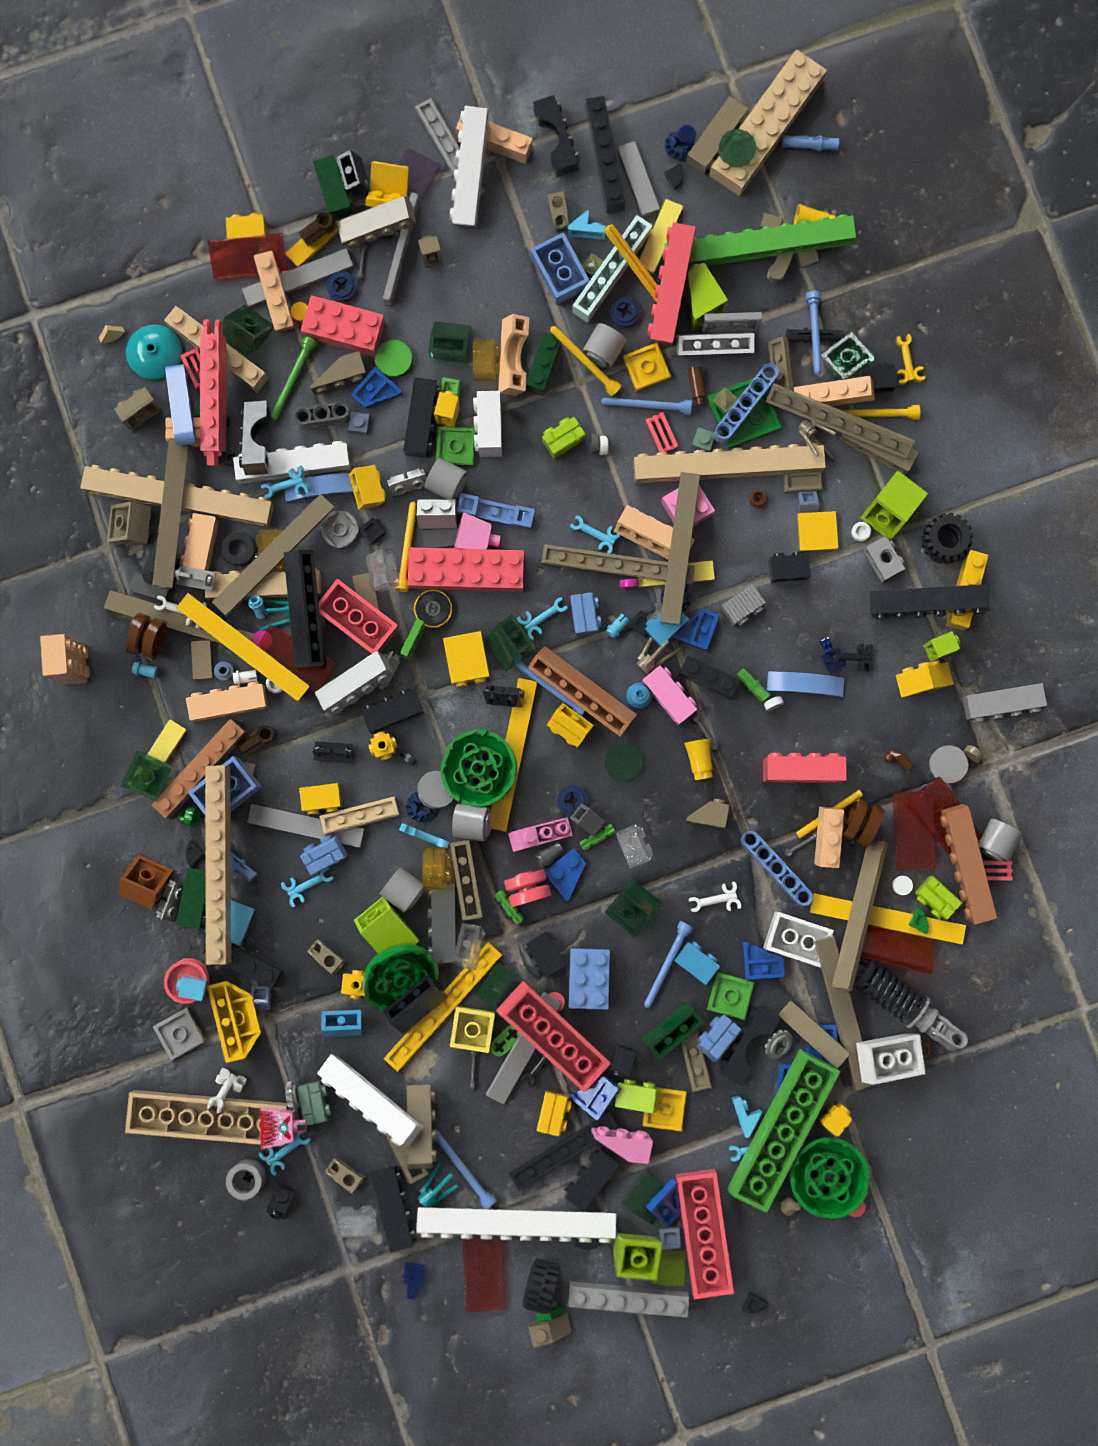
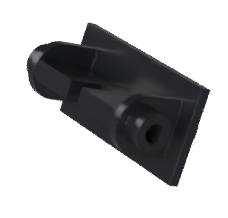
M491 685L486 690H483L486 704L523 707L521 698H524L525 692L521 688L508 687L507 692H504L505 687Z
M315 741V746H313L314 760L352 763L354 744Z

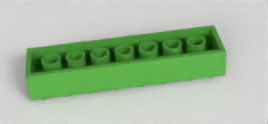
M801 1049L798 1051L727 1187L732 1196L767 1213L840 1073L837 1068Z

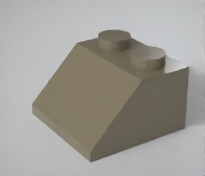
M145 387L136 390L129 399L119 402L114 409L131 432L162 410Z
M135 502L111 505L107 542L127 545L147 544L151 506Z

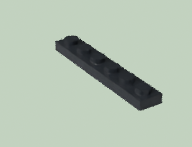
M609 1111L606 1112L600 1120H593L509 1172V1176L518 1191L598 1143L599 1141L593 1136L592 1128L606 1127L609 1130L619 1129Z

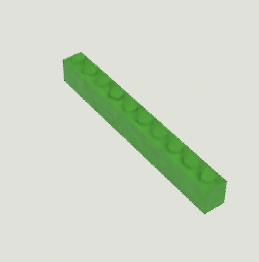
M844 214L833 219L824 217L813 222L804 220L799 222V224L793 225L785 223L780 225V227L765 226L760 230L746 229L740 233L726 232L720 236L711 234L700 239L694 237L688 269L695 264L700 265L703 262L706 266L778 256V254L855 244L856 240L853 216Z

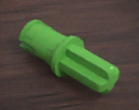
M741 669L737 673V677L748 687L747 691H751L761 703L769 697L770 693L761 686L759 680H755L745 669Z

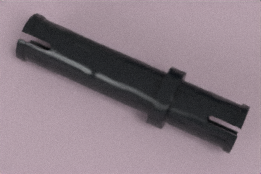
M808 328L787 329L786 337L788 341H803V343L812 341V330H808ZM819 330L820 341L843 342L844 330Z

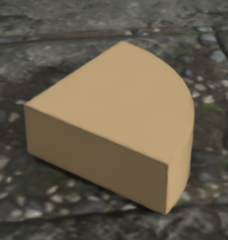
M106 325L99 340L101 343L113 342L119 339L125 331L123 327Z

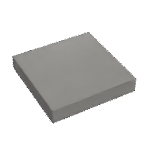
M189 1007L153 1026L171 1061L206 1042Z

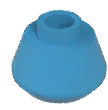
M635 683L627 690L626 698L632 707L642 709L647 707L652 701V691L644 683Z

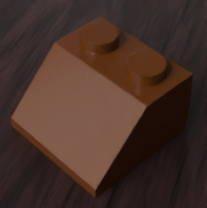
M138 854L121 877L117 894L153 910L162 897L166 883L169 882L173 870Z

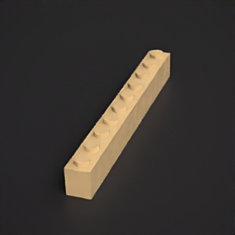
M812 443L819 453L818 457L815 456L808 444L802 447L799 444H792L786 448L774 445L770 446L769 449H762V447L757 446L750 448V450H743V448H733L732 451L715 449L713 452L697 450L686 454L685 451H679L673 455H668L666 452L657 453L656 456H649V454L645 453L638 454L637 457H634L633 461L635 484L680 481L681 472L700 474L699 480L782 475L783 473L823 472L826 468L824 445Z
M92 465V467L85 466L80 488L86 493L161 507L164 481H160L155 476L148 475L145 478L140 477V474L134 472L124 474L118 469L111 468L108 471L103 470L101 466ZM184 483L181 511L270 528L274 509L270 499L265 497L254 499L251 498V495L240 493L239 496L233 495V492L228 490L218 492L214 491L212 487L203 486L202 489L197 488L192 483Z
M205 766L206 964L231 963L230 767Z

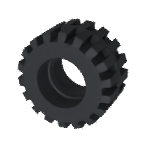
M943 513L940 516H936L924 528V534L921 536L923 543L921 545L922 548H926L924 553L931 555L930 559L932 561L937 559V563H953L970 550L969 547L973 544L971 539L974 537L973 533H970L972 527L971 525H966L968 522L966 519H960L961 515L954 516V513H949L948 515ZM947 529L954 533L956 537V546L954 548L944 547L939 542V530Z
M539 1258L534 1260L523 1297V1308L545 1315L548 1314L560 1277V1264Z

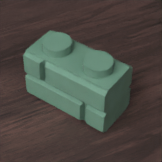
M321 1080L298 1085L297 1093L302 1118L306 1120V1125L328 1121L331 1115V1107L325 1101V1096H328L326 1085H322Z

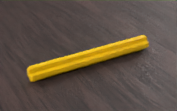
M613 224L608 225L604 232L657 302L658 299L655 298L657 283Z

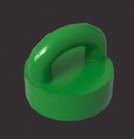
M188 807L179 813L178 819L183 821L185 825L193 827L198 821L199 810L194 807Z

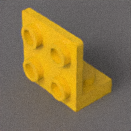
M373 161L371 163V190L366 198V206L376 207L402 196L407 198L409 167Z

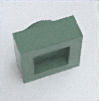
M698 427L692 447L710 452L714 440V432Z

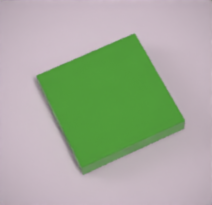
M437 426L436 461L438 458H442L455 466H474L475 428Z
M416 619L400 652L403 658L408 661L411 660L426 629L425 623L419 619Z
M716 972L707 1010L745 1020L754 982Z

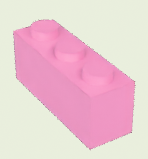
M658 666L642 680V683L646 684L652 691L654 698L674 722L680 725L697 710L695 707L697 704L690 696L686 697L683 693L684 688L679 682L675 683L670 678L672 674L666 667Z

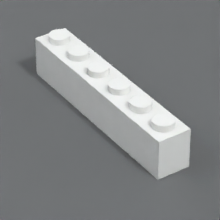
M465 106L464 111H461L460 123H463L462 131L459 130L458 142H461L460 150H457L456 162H459L458 170L455 169L454 181H457L456 189L452 191L454 208L450 210V220H452L454 225L477 227L489 110L487 108Z
M343 441L332 442V445L315 444L310 448L297 446L294 450L282 448L272 453L267 451L269 458L268 474L245 476L243 468L239 466V457L242 454L233 458L235 477L239 484L290 478L288 470L294 468L295 473L298 474L297 467L299 466L304 467L303 476L351 469L349 448L347 443H343Z
M331 1054L317 1074L322 1077L321 1081L325 1085L333 1086L338 1096L343 1099L346 1097L350 1101L349 1105L357 1111L360 1109L364 1113L363 1117L369 1122L374 1121L378 1125L377 1129L384 1134L388 1133L392 1136L391 1141L399 1147L402 1145L409 1147L422 1130V1125L339 1056Z

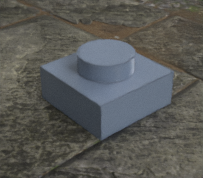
M351 412L348 431L367 434L370 415Z
M679 1227L659 1228L660 1241L662 1242L661 1250L681 1248Z

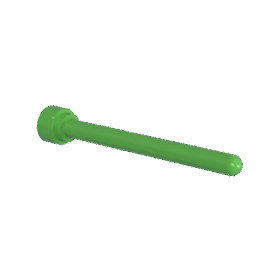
M304 336L301 342L303 349L271 414V419L274 421L278 419L309 352L315 350L318 344L311 337Z

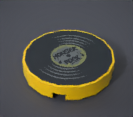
M428 590L417 598L414 604V613L417 619L425 623L426 627L438 628L449 621L452 614V604L443 592Z

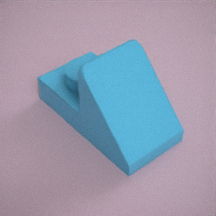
M589 210L568 226V236L605 240L606 233L604 229L606 226L596 222L588 224Z
M738 1095L732 1097V1101L745 1138H748L762 1111L756 1110L746 1114L745 1111H748L746 1100H742Z

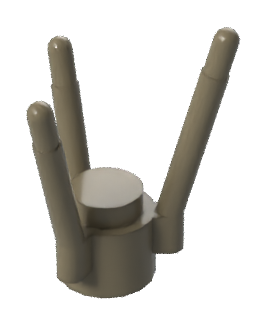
M805 419L798 426V433L803 436L812 452L818 457L819 453L809 439L811 438L818 445H823L815 437L818 431L816 427L832 435H836V432L824 425ZM824 446V453L830 459H833L832 454Z
M650 637L642 653L637 657L639 661L636 664L648 674L650 670L654 671L658 666L681 651L682 647H678L655 663L656 660L654 659L669 644V640H666L652 656L649 654L645 656L653 641Z

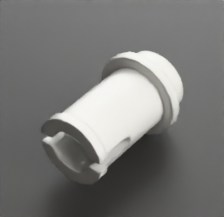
M256 669L233 673L234 684L241 686V683L258 682Z

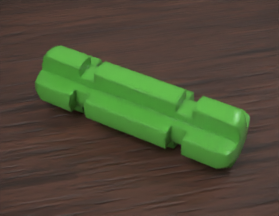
M609 824L604 827V830L601 829L594 836H589V839L582 840L580 846L584 851L588 850L592 845L594 846L605 840L607 836L610 837L615 834L614 827Z
M499 891L495 894L496 900L501 902L500 905L509 916H512V920L518 925L524 920V917L521 913H518V909L515 906L511 907L509 898H506L507 895L504 891Z

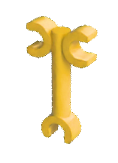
M910 334L906 336L907 342H902L900 336L896 338V344L902 349L906 369L897 371L896 375L904 376V380H899L898 385H904L907 381L915 380L916 382H922L925 380V376L919 377L917 375V372L923 371L924 368L922 366L913 370L909 344L912 339Z

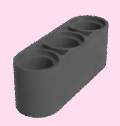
M335 402L300 408L295 412L294 418L300 428L312 429L346 423L350 419V410L346 403ZM339 410H346V413L343 416L337 415V412ZM322 412H326V413H327V417H326V418H324V419H319V418H318V416H319L320 413H322ZM302 416H309L306 422L300 421Z

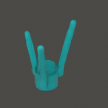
M263 598V602L287 605L285 608H267L266 612H286V617H290L288 601ZM290 618L261 627L259 630H268L290 623Z
M440 1161L437 1162L425 1185L420 1189L421 1195L418 1197V1200L426 1208H430L432 1205L435 1206L440 1200L458 1188L456 1184L438 1196L437 1192L452 1178V1174H449L435 1189L431 1187L428 1189L441 1165Z

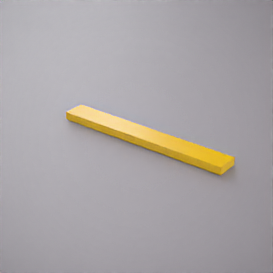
M189 593L176 607V609L299 702L310 688L304 681Z
M518 678L517 688H521L525 692L524 698H521L523 707H512L506 741L511 746L516 757L517 775L509 793L499 802L492 804L491 829L505 832L507 830L537 686L536 681Z
M813 893L809 912L848 920L853 901ZM876 906L872 907L868 925L963 944L966 925L926 917L929 928L927 934H924L908 925L913 914Z
M488 942L446 988L445 993L448 998L417 1022L386 1055L384 1060L398 1072L499 960L502 954Z

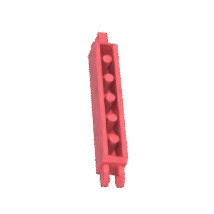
M205 319L203 322V334H200V451H203L204 456H207L208 466H218L219 456H222V452L226 451V337L222 335L221 320L215 321L214 334H211V323L209 319Z

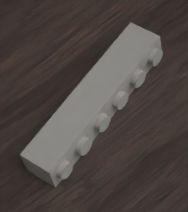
M570 1281L568 1307L688 1318L689 1295L685 1291Z

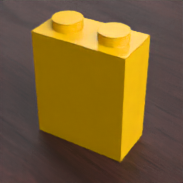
M481 631L443 638L452 685H456L457 688L468 685V682L475 681V684L485 683L486 679L490 678Z

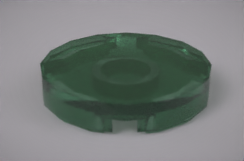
M732 129L721 137L718 146L719 156L724 163L726 162L731 167H743L748 165L753 159L756 152V142L749 132L742 129Z
M619 743L611 747L606 753L604 760L605 769L608 774L619 781H629L635 778L641 771L643 764L642 755L639 750L627 743Z

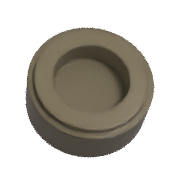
M967 745L963 751L966 757L974 762L979 763L983 758V753L972 745Z

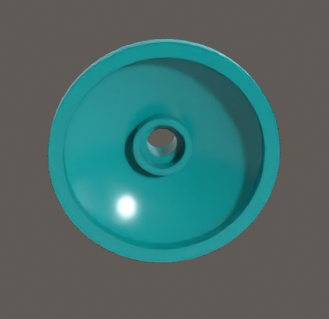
M148 325L140 328L131 336L126 347V358L129 366L138 376L147 380L165 379V367L180 365L182 361L180 356L183 354L182 344L177 335L165 326ZM154 346V350L149 351V347Z

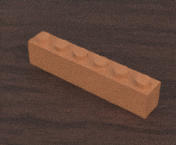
M545 646L536 654L528 666L531 671L618 736L624 733L637 715Z
M230 719L154 801L152 806L165 818L171 819L191 797L188 792L205 779V766H219L238 746V742L243 740L248 733Z
M962 804L941 810L942 816H940L942 826L946 828L947 835H945V840L951 848L950 860L956 867L954 875L957 883H960L961 890H959V895L962 902L965 903L964 915L966 919L974 925L996 919L997 916L969 807Z

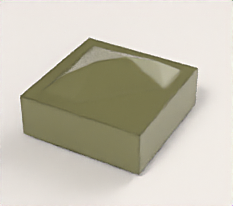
M591 253L582 267L586 274L593 277L604 261Z
M724 387L715 396L712 403L726 414L738 398Z

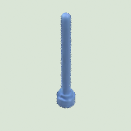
M813 290L806 293V303L810 307L814 373L820 375L822 373L818 306L821 302V293Z
M602 398L601 400L603 405L677 410L683 413V415H691L692 400L680 401V403L619 398Z
M516 657L511 658V664L573 708L572 710L580 716L584 715L586 712L584 709L531 671L522 661Z
M682 921L679 922L677 926L678 935L644 1003L646 1008H651L685 936L688 937L694 927Z
M434 1129L436 1130V1142L478 1194L481 1201L480 1205L484 1210H487L497 1199L493 1194L486 1193L440 1132Z

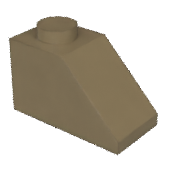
M425 236L418 240L425 268L443 264L436 236Z
M714 799L713 802H708L688 816L686 822L725 828L729 805L725 804V800Z
M567 1312L560 1314L552 1320L529 1322V1332L533 1348L553 1343L572 1333Z

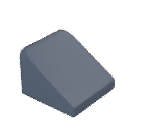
M817 491L798 492L799 513L819 511Z
M251 986L255 1009L270 1010L271 988L267 986Z

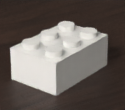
M477 391V398H473L474 412L477 414V416H474L475 433H478V435H474L475 451H479L480 457H502L500 391Z
M774 912L763 949L821 968L814 941L831 936L834 930L780 912Z
M905 1033L856 1043L861 1079L864 1083L878 1084L925 1074L919 1034Z

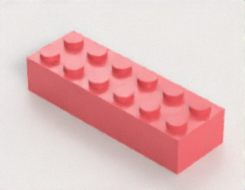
M673 222L672 227H668L666 241H669L668 247L664 246L662 256L663 260H665V265L660 266L659 279H661V285L656 287L655 298L658 300L657 305L653 304L651 317H654L653 324L649 323L647 333L651 341L669 345L674 343L695 236V226Z
M409 547V589L523 592L524 550Z
M524 981L496 1010L583 1092L611 1064Z
M715 1169L675 1174L678 1184L677 1189L680 1199L679 1203L694 1299L734 1294Z

